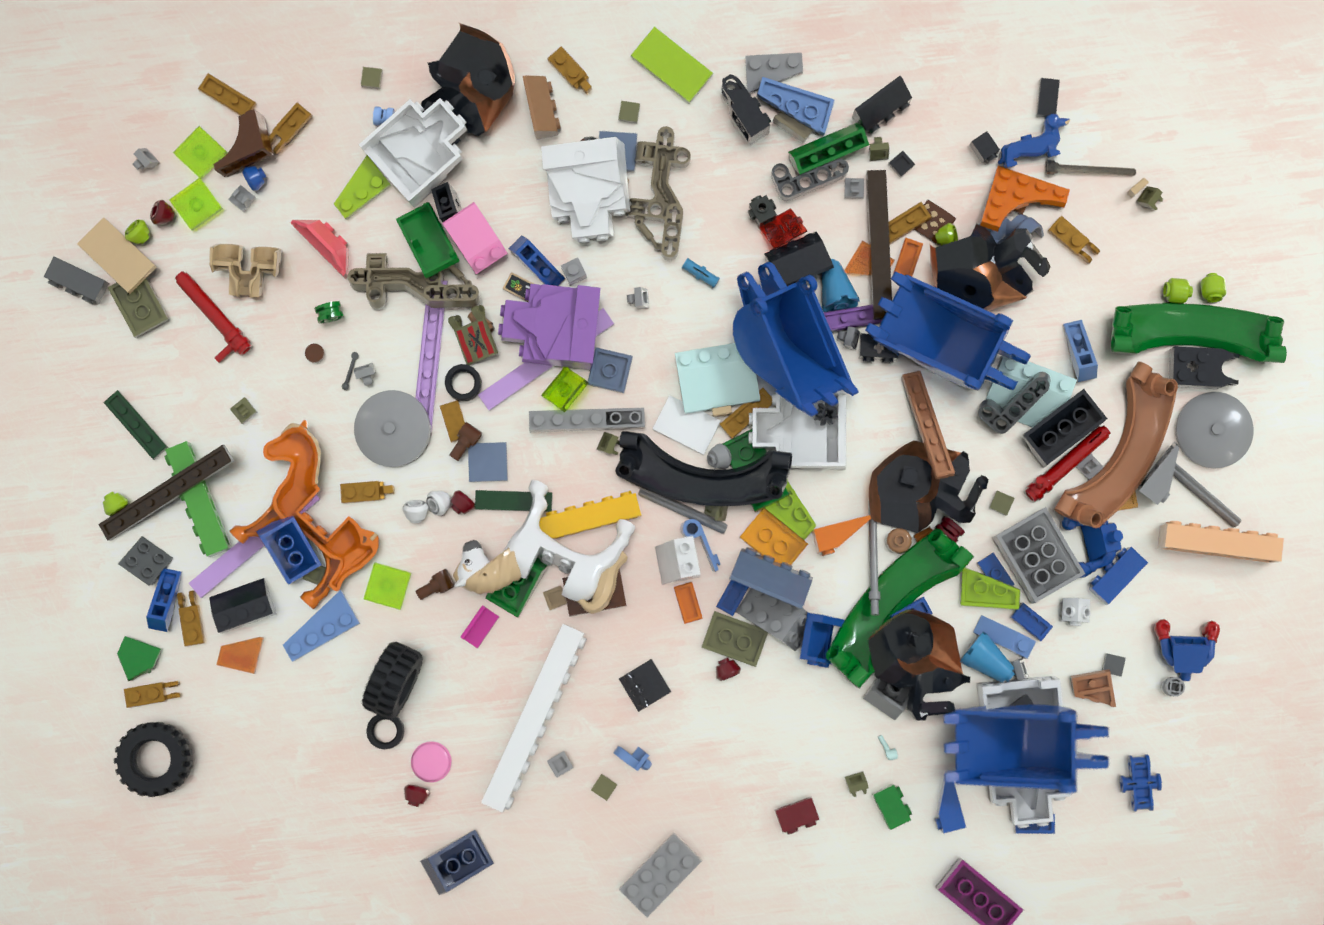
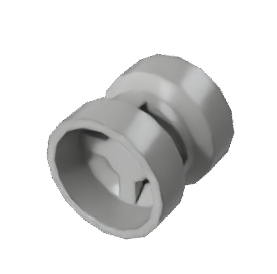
M1169 677L1164 680L1162 690L1168 696H1180L1185 690V684L1180 678Z

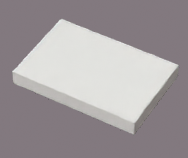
M669 395L652 430L704 455L721 420L703 411L685 414L683 401Z

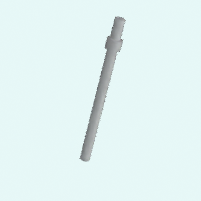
M870 519L871 591L869 592V600H871V615L875 616L879 615V600L881 599L880 591H878L877 522Z

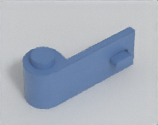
M695 519L684 521L680 528L684 537H699L712 571H718L717 564L721 565L717 554H712L700 522Z

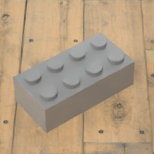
M673 833L619 888V891L648 917L702 860Z

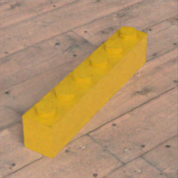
M631 491L620 493L621 497L613 499V496L604 497L602 502L594 503V501L585 502L583 507L576 508L575 505L564 508L565 511L557 513V510L547 512L546 516L540 519L539 525L545 534L552 539H558L615 524L620 519L630 520L642 516L636 493L632 494Z

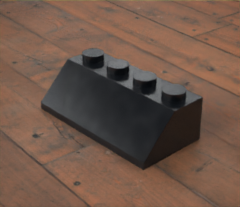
M1083 389L1031 428L1023 437L1036 459L1043 467H1046L1108 418L1085 389Z

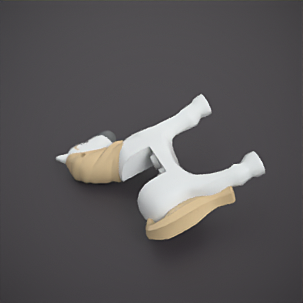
M531 480L528 489L533 499L529 514L523 525L511 537L505 549L492 561H489L484 555L482 545L477 540L468 541L463 546L461 562L453 573L456 581L455 587H463L477 594L493 593L510 585L513 581L520 580V578L526 579L539 554V558H541V562L544 564L559 566L558 569L567 574L571 572L562 595L577 601L585 611L594 614L606 608L616 588L618 570L627 561V555L623 550L628 546L630 536L635 531V525L620 519L616 524L617 536L607 549L594 555L574 552L552 539L540 529L539 522L541 516L548 506L544 498L548 487L538 480Z

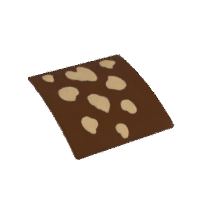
M927 200L924 206L932 216V219L914 230L939 245L936 241V233L939 228L948 223L953 224L956 217L930 200Z

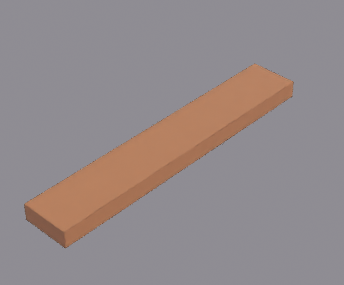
M921 371L902 374L901 378L935 479L954 476L955 471Z

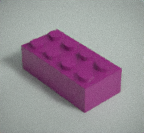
M959 858L936 887L937 890L980 925H1012L1024 910L961 858Z

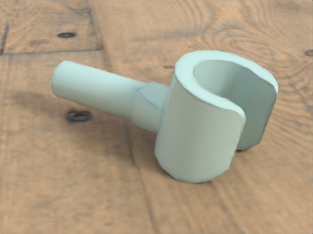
M879 736L878 739L884 747L887 759H897L896 748L889 749L883 736Z

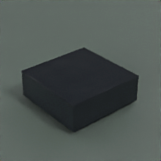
M901 151L888 163L900 178L915 166V163L904 151Z

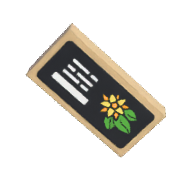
M511 272L502 289L528 302V300H525L526 289H530V284L534 283Z

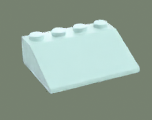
M735 343L675 353L685 414L760 401L757 375L744 363Z
M1001 356L997 370L1003 372V375L1014 381H1018L1014 390H1010L992 382L986 399L995 401L1003 408L1035 374L1046 372L1051 378L1048 391L1017 421L1033 428L1071 398L1077 379L1029 361L1025 365ZM1038 381V385H1037V387H1036V390H1037V388H1038V386H1039L1040 384L1043 383V384L1045 385V381H1042V382H1039V381ZM1030 393L1023 394L1026 399L1033 398V395ZM1016 406L1010 408L1015 413L1020 411ZM990 407L983 408L985 410L993 412Z

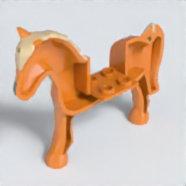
M303 420L300 425L296 423L289 424L279 437L267 442L263 448V454L266 459L270 461L285 460L291 462L287 477L277 488L270 507L253 523L247 526L235 525L229 532L244 544L249 537H259L256 531L271 522L294 516L304 535L320 549L326 562L325 574L319 584L313 590L306 591L300 596L309 607L315 609L319 601L327 596L330 589L339 591L346 577L360 570L374 557L378 549V535L372 531L360 528L355 520L348 516L327 537L326 534L328 532L320 525L316 527L312 523L314 519L306 512L301 513L320 491L317 485L321 463V450L318 440L307 429V421ZM363 536H365V537L367 538L366 542H364V543H363V539H364Z

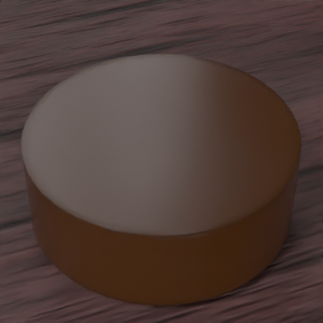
M310 344L305 349V357L312 363L321 362L325 356V351L319 344Z

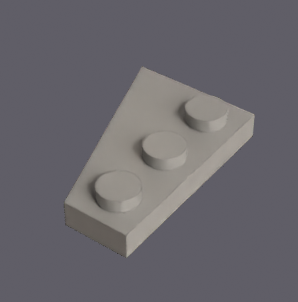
M802 53L745 56L747 91L749 93L759 89L762 77L779 82L803 73Z

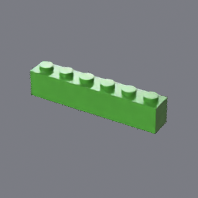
M188 441L165 449L167 455H164L168 466H172V477L197 461L192 446ZM204 480L182 494L180 498L186 502L188 507L185 511L188 518L193 520L194 526H192L195 536L200 538L201 544H199L202 554L212 557L229 550L231 546Z

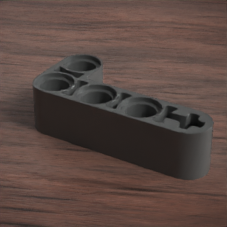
M837 159L792 178L788 167L785 164L779 163L772 168L771 178L779 197L784 201H790L845 178L849 165L844 159ZM837 166L844 168L842 173L839 170L835 171ZM783 170L785 176L779 178L775 175V171ZM825 173L827 179L822 181L818 179L817 174ZM807 180L810 186L804 188L800 185V181ZM784 187H790L792 189V193L790 195H785L782 192V189Z
M1046 372L1035 374L1003 408L991 399L982 401L978 412L979 417L995 432L999 434L1006 433L1048 391L1051 382L1050 376ZM1038 381H1039V382L1045 381V385H1044L1043 383L1040 384V385L1038 386L1037 390H1036V387H1037V385H1038ZM1030 393L1033 395V398L1026 399L1023 394ZM1016 406L1020 411L1015 413L1010 408ZM990 407L993 412L986 413L983 408ZM1004 420L1007 424L1005 426H1001L997 423V421Z

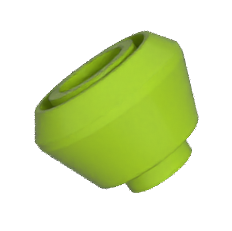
M140 219L132 222L124 233L125 239L135 244H143L149 239V229L145 221Z
M951 223L939 228L936 233V241L941 246L958 240L957 229Z
M110 492L104 496L103 508L108 516H112L128 506V499L120 493Z

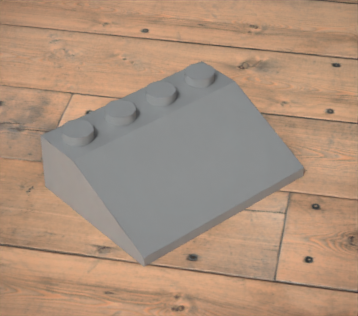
M1046 507L993 537L1031 604L1040 601L1085 575Z

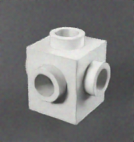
M1063 598L1062 621L1070 622L1071 626H1081V622L1089 623L1091 614L1090 599Z

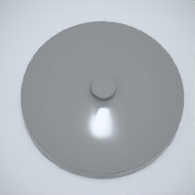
M396 390L379 392L367 399L360 407L354 423V435L361 452L372 462L387 467L403 466L417 459L425 450L431 433L429 415L422 403L412 395Z
M1207 392L1194 397L1186 403L1178 415L1175 431L1178 445L1189 460L1205 468L1217 469L1236 463L1247 453L1253 440L1254 427L1249 411L1238 399L1222 392Z

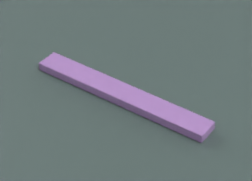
M443 281V285H447L448 282ZM425 304L415 398L425 407L429 415L432 432L445 308H431Z
M604 308L598 311L596 337L614 325V322ZM524 362L478 394V396L490 411L554 366Z
M316 495L301 513L309 510L320 498ZM249 537L244 544L239 541L189 582V585L200 598H203L262 549L264 544L259 537Z

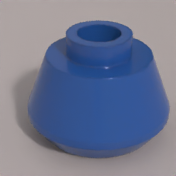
M256 166L243 169V176L253 191H258L265 183L264 178H266L262 168L258 169Z

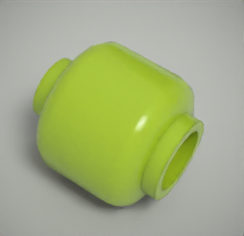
M1217 273L1207 274L1200 282L1202 297L1210 303L1221 301L1227 294L1225 278Z
M1170 278L1168 282L1164 283L1163 296L1166 297L1168 302L1185 303L1189 297H1192L1193 287L1190 286L1187 279Z

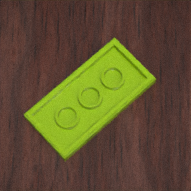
M655 26L631 54L635 61L688 103L693 100L713 75V72Z

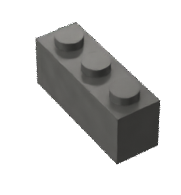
M53 256L44 275L49 280L48 284L56 288L61 285L66 288L65 292L73 296L78 293L83 296L82 300L90 304L93 301L100 303L109 285L107 281Z

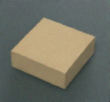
M1142 178L1127 194L1133 198L1149 181L1146 178Z
M731 405L712 408V415L715 418L732 414Z
M561 585L543 592L549 610L567 604L566 598L562 595Z

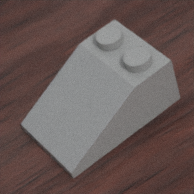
M1176 442L1172 443L1138 486L1139 491L1157 505L1160 502L1164 503L1170 496L1169 491L1179 451V446Z
M876 678L863 699L896 720L908 704L910 687H895Z

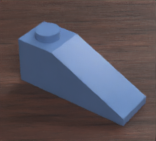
M1082 320L1064 323V332L1078 382L1097 378L1098 364Z
M981 615L973 633L979 636L984 631L996 645L1023 659H1028L1036 643L1033 639Z

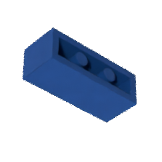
M1133 547L1122 548L1116 555L1118 557L1116 561L1103 568L1105 572L1101 576L1097 575L1090 582L1092 586L1089 590L1105 605L1110 604L1148 564Z

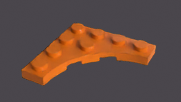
M997 166L980 226L998 232L1002 222L1010 212L1029 206L1030 203L1040 202V204L1064 208L1070 189Z

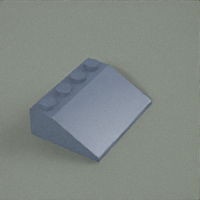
M742 548L730 579L802 609L813 580L810 573L801 569L800 571L794 570L792 565L782 562V564L774 562L775 558L769 555H764V557L756 554L757 551L752 548Z

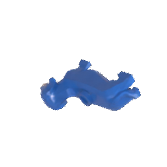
M1058 114L1046 116L1042 135L1033 138L1031 134L1020 137L1021 141L1004 145L1001 149L1002 158L998 161V164L1003 163L1004 168H1010L1017 165V161H1014V159L1019 157H1038L1047 153L1049 158L1061 154L1056 149L1060 141L1058 128L1068 125L1070 118H1060Z

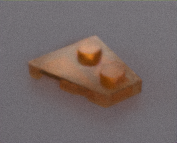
M861 242L845 268L846 274L871 275L870 245L868 243ZM890 257V263L892 266L895 260Z
M257 637L221 646L216 665L255 674L264 638Z

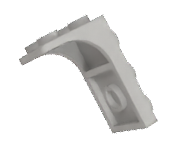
M751 588L736 610V613L768 632L792 650L796 651L803 643L808 612L803 608H798Z

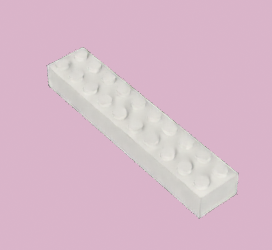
M562 624L481 803L500 812L510 809L514 798L511 796L514 791L517 792L522 783L520 776L522 773L525 774L530 766L528 759L530 755L534 756L539 746L535 743L538 737H543L547 728L544 726L546 719H551L555 710L552 709L554 702H559L563 693L560 691L562 684H567L571 675L568 671L571 666H575L579 658L576 653L579 648L583 649L587 639L584 638V633Z

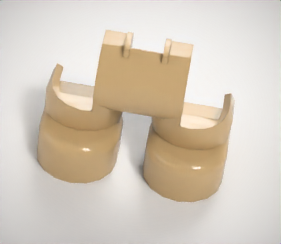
M216 244L210 247L209 265L212 273L215 271H229V295H234L238 298L240 295H249L253 299V297H260L262 294L263 273L273 274L274 277L278 275L281 249L276 247L251 248L250 271H245L241 268L243 246Z

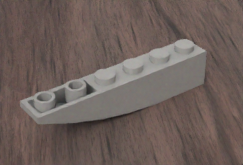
M644 408L529 411L530 432L588 431L645 427Z

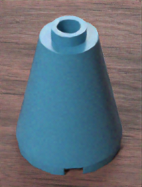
M831 259L834 268L822 273L823 312L857 307L860 300L840 261Z
M984 631L960 660L962 664L1001 683L1004 681L1009 682L1015 674L1013 672V665Z

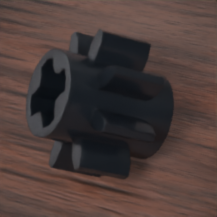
M822 403L818 404V414L815 415L814 421H821V426H824L826 422L832 425V420L838 418L835 415L837 408H832L827 403H825V406Z

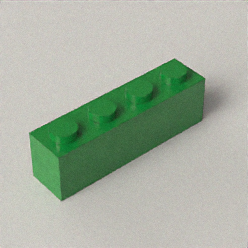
M854 123L788 151L793 168L799 174H802L869 145L864 128L859 123Z

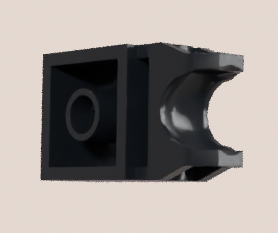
M729 74L723 78L722 96L730 107L729 115L749 145H752L769 134V123H771V120L766 112L762 113L759 108L761 106L756 97L752 98L738 77ZM732 85L735 89L729 90L727 86Z
M1174 346L1170 349L1169 378L1176 380L1178 388L1218 389L1224 386H1236L1239 384V380L1224 375L1222 364L1224 361L1237 360L1239 354L1219 348ZM1189 364H1191L1194 367V370H1192V372L1190 368H1187Z

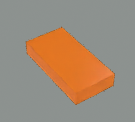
M905 238L894 272L896 271L903 275L907 274L912 277L923 243Z
M689 582L675 586L674 590L684 624L703 619L693 583Z

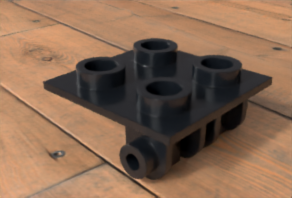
M652 659L619 678L638 712L671 693Z

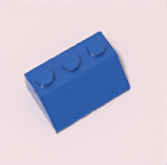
M294 516L273 521L256 531L288 585L322 565Z

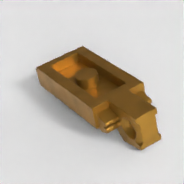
M562 46L547 58L572 87L576 89L580 87L586 94L592 90V86L586 81L589 79L587 73Z
M383 481L340 484L341 503L380 501V499H385L384 494H394V486H384Z

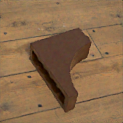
M255 109L238 116L239 131L234 145L221 160L213 164L215 171L224 177L273 155L264 116Z

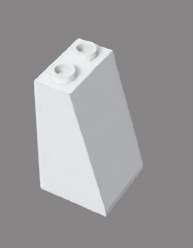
M693 536L674 539L655 546L662 585L700 577Z

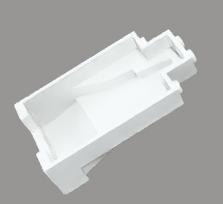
M1055 676L1025 678L1019 681L1014 679L1009 682L1004 681L1003 683L999 681L977 683L979 706H986V709L1008 707L1025 694L1029 696L1034 705L1063 707L1061 682ZM989 786L990 801L993 804H996V806L1008 805L1007 802H1010L1012 823L1017 825L1018 828L1029 827V824L1037 823V826L1049 825L1048 822H1054L1052 798H1054V801L1066 800V797L1071 796V793H1061L1059 789Z

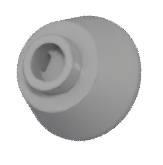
M719 443L708 452L707 461L714 468L726 469L730 466L732 457L729 449Z

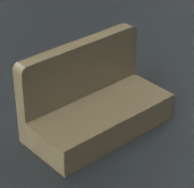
M782 111L773 118V123L803 144L813 131Z

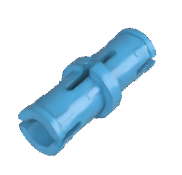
M689 258L686 259L682 266V269L696 276L695 279H701L712 286V288L720 280L719 277L706 270L705 266L701 267Z

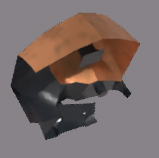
M459 23V33L440 60L428 62L432 78L442 88L421 102V106L424 108L423 112H425L439 98L443 102L447 100L454 108L452 110L456 116L460 114L467 122L465 124L467 132L479 137L488 131L513 96L515 75L511 60L501 42L479 29ZM460 137L457 140H455L451 145H453L454 143H459L461 141Z
M976 224L969 237L936 248L930 245V262L936 288L987 311L1026 299L1034 291L1032 287L1033 281L1017 262L1020 258H1025L1042 277L1049 273L1050 264L1047 258L1041 255L1031 241L1033 235L1027 228H1016L996 243L991 233L985 227Z
M913 440L888 456L872 472L869 485L871 519L881 524L919 533L931 524L938 509L958 523H971L976 515L975 505L982 491L987 489L989 479L983 475L978 477L967 499L962 501L958 495L970 472L968 453L947 449L955 475L936 480L924 443Z
M907 609L893 616L868 639L875 677L895 687H910L907 710L916 721H926L927 716L955 712L954 703L950 701H923L925 694L951 692L964 683H970V677L962 672L954 627L931 614Z

